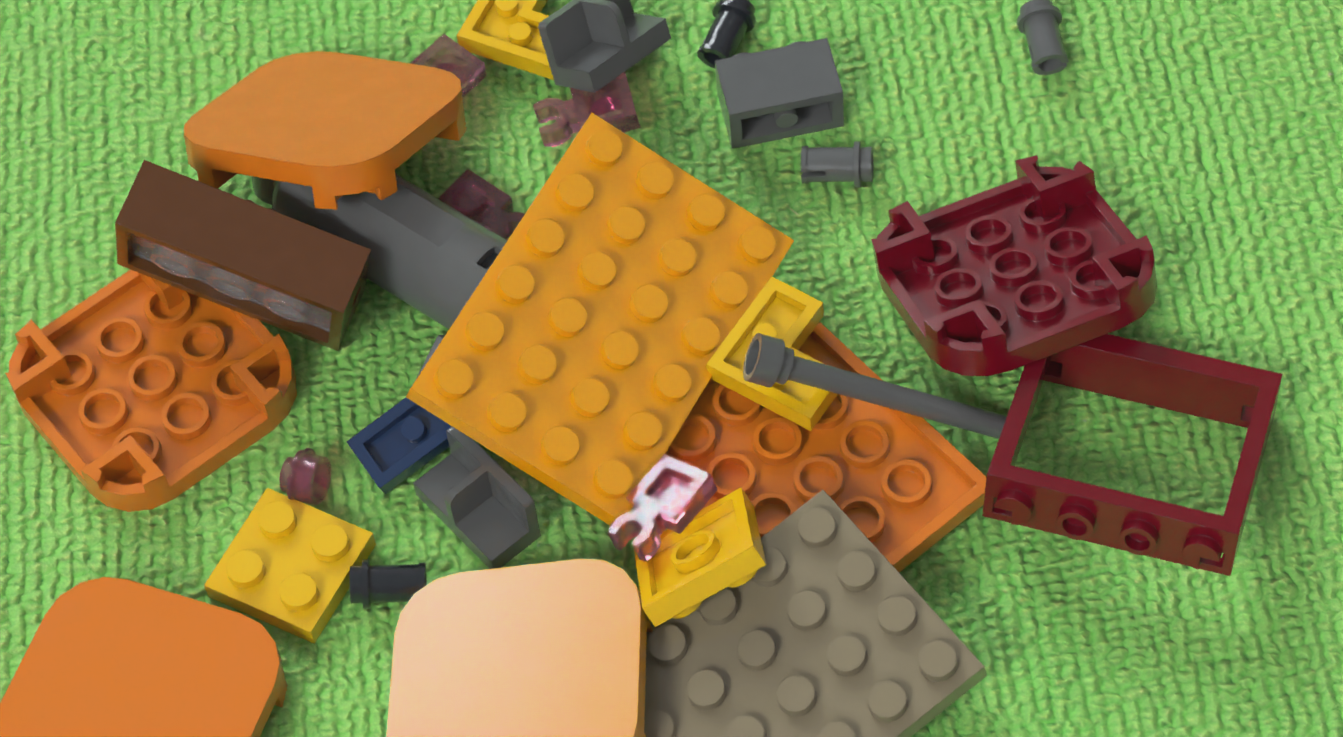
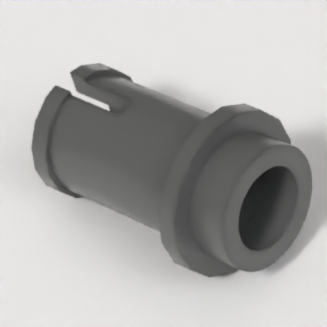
M1031 0L1025 3L1020 8V15L1017 18V28L1026 36L1032 60V70L1038 75L1058 73L1065 69L1066 63L1069 62L1058 26L1062 21V14L1059 8L1053 6L1050 0Z
M854 141V147L809 148V146H802V183L854 182V187H861L862 182H873V148L862 147L861 141Z

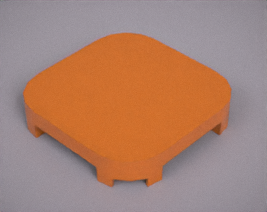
M323 51L291 54L260 66L196 112L184 124L188 164L197 171L199 182L218 189L236 174L311 186L315 208L333 210L338 209L337 200L343 195L369 192L375 193L380 200L391 196L398 191L395 169L433 138L438 137L459 141L466 132L461 81L453 73L430 66Z
M131 269L42 329L31 319L15 334L18 344L9 361V372L5 373L26 418L88 492L107 507L127 512L151 510L181 495L273 431L289 415L297 396L296 374L289 350L280 334L273 336L258 319Z
M101 577L81 582L60 595L43 617L0 703V737H260L274 705L283 708L288 685L276 642L261 623L242 613L129 579Z

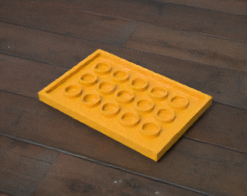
M591 113L415 380L406 398L618 530L711 379L712 374L706 369L707 362L769 279L774 275L794 240L599 116Z

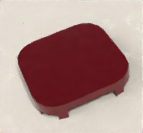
M1037 155L1015 160L1018 178L1016 180L918 216L908 201L888 211L890 223L877 238L871 239L877 275L882 290L928 356L940 367L963 376H991L1008 372L1121 329L1141 318L1153 305L1157 291L1154 252L1147 236L1139 239L1135 238L1096 190L1094 171L1081 161L1076 163L1073 170L1064 167H1039Z

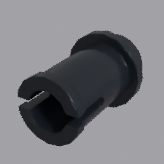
M721 0L715 4L712 10L715 19L702 46L697 51L699 59L707 66L715 69V60L734 56L745 32L752 31L756 24L755 8L748 0Z
M363 559L362 566H350L351 603H363L364 609H370L371 603L409 602L417 591L427 585L426 563L370 565L369 559Z

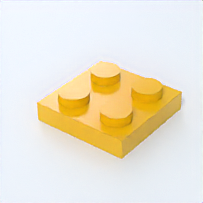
M267 487L207 579L204 587L208 597L315 644L350 588V566H362V560L368 559L376 546V542L372 532Z
M742 488L735 490L634 548L642 609L655 627L671 618L680 619L688 616L701 605L703 600L726 587L735 588L745 584L757 573L758 569L766 565L754 505Z

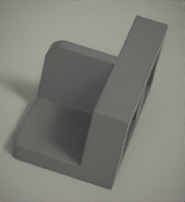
M572 0L538 25L555 85L594 93L671 39L666 18L634 13L630 0Z
M450 427L446 430L451 454L413 482L416 495L489 569L501 568L541 537L535 502L473 439L454 427Z

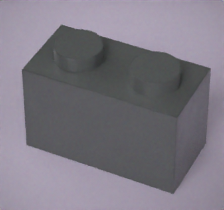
M827 38L809 42L798 41L785 47L755 53H739L730 58L715 60L717 95L732 149L844 126L843 90Z

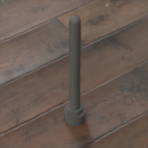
M757 333L753 337L744 361L743 378L747 382L770 388L774 383L783 385L787 380L997 439L1000 438L1007 418L1006 415L794 356V350L785 347L784 340Z

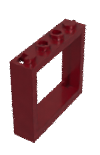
M1105 334L1024 366L987 472L982 516L1009 522L1013 525H1021L1066 536L1074 540H1083L1128 551L1135 555H1145L1190 566L1197 570L1202 569L1231 576L1274 419L1283 374L1111 334ZM1043 381L1248 428L1224 516L1015 466Z

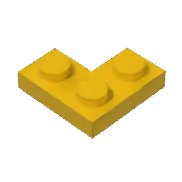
M477 0L457 34L459 49L554 80L538 29L539 23L549 17L541 13L548 0Z
M771 277L707 362L706 369L712 374L711 379L812 431L838 394L787 380L783 385L774 383L770 388L744 380L743 367L748 347L757 333L784 340L785 347L794 350V356L822 363L800 352L799 349L824 316L823 302Z

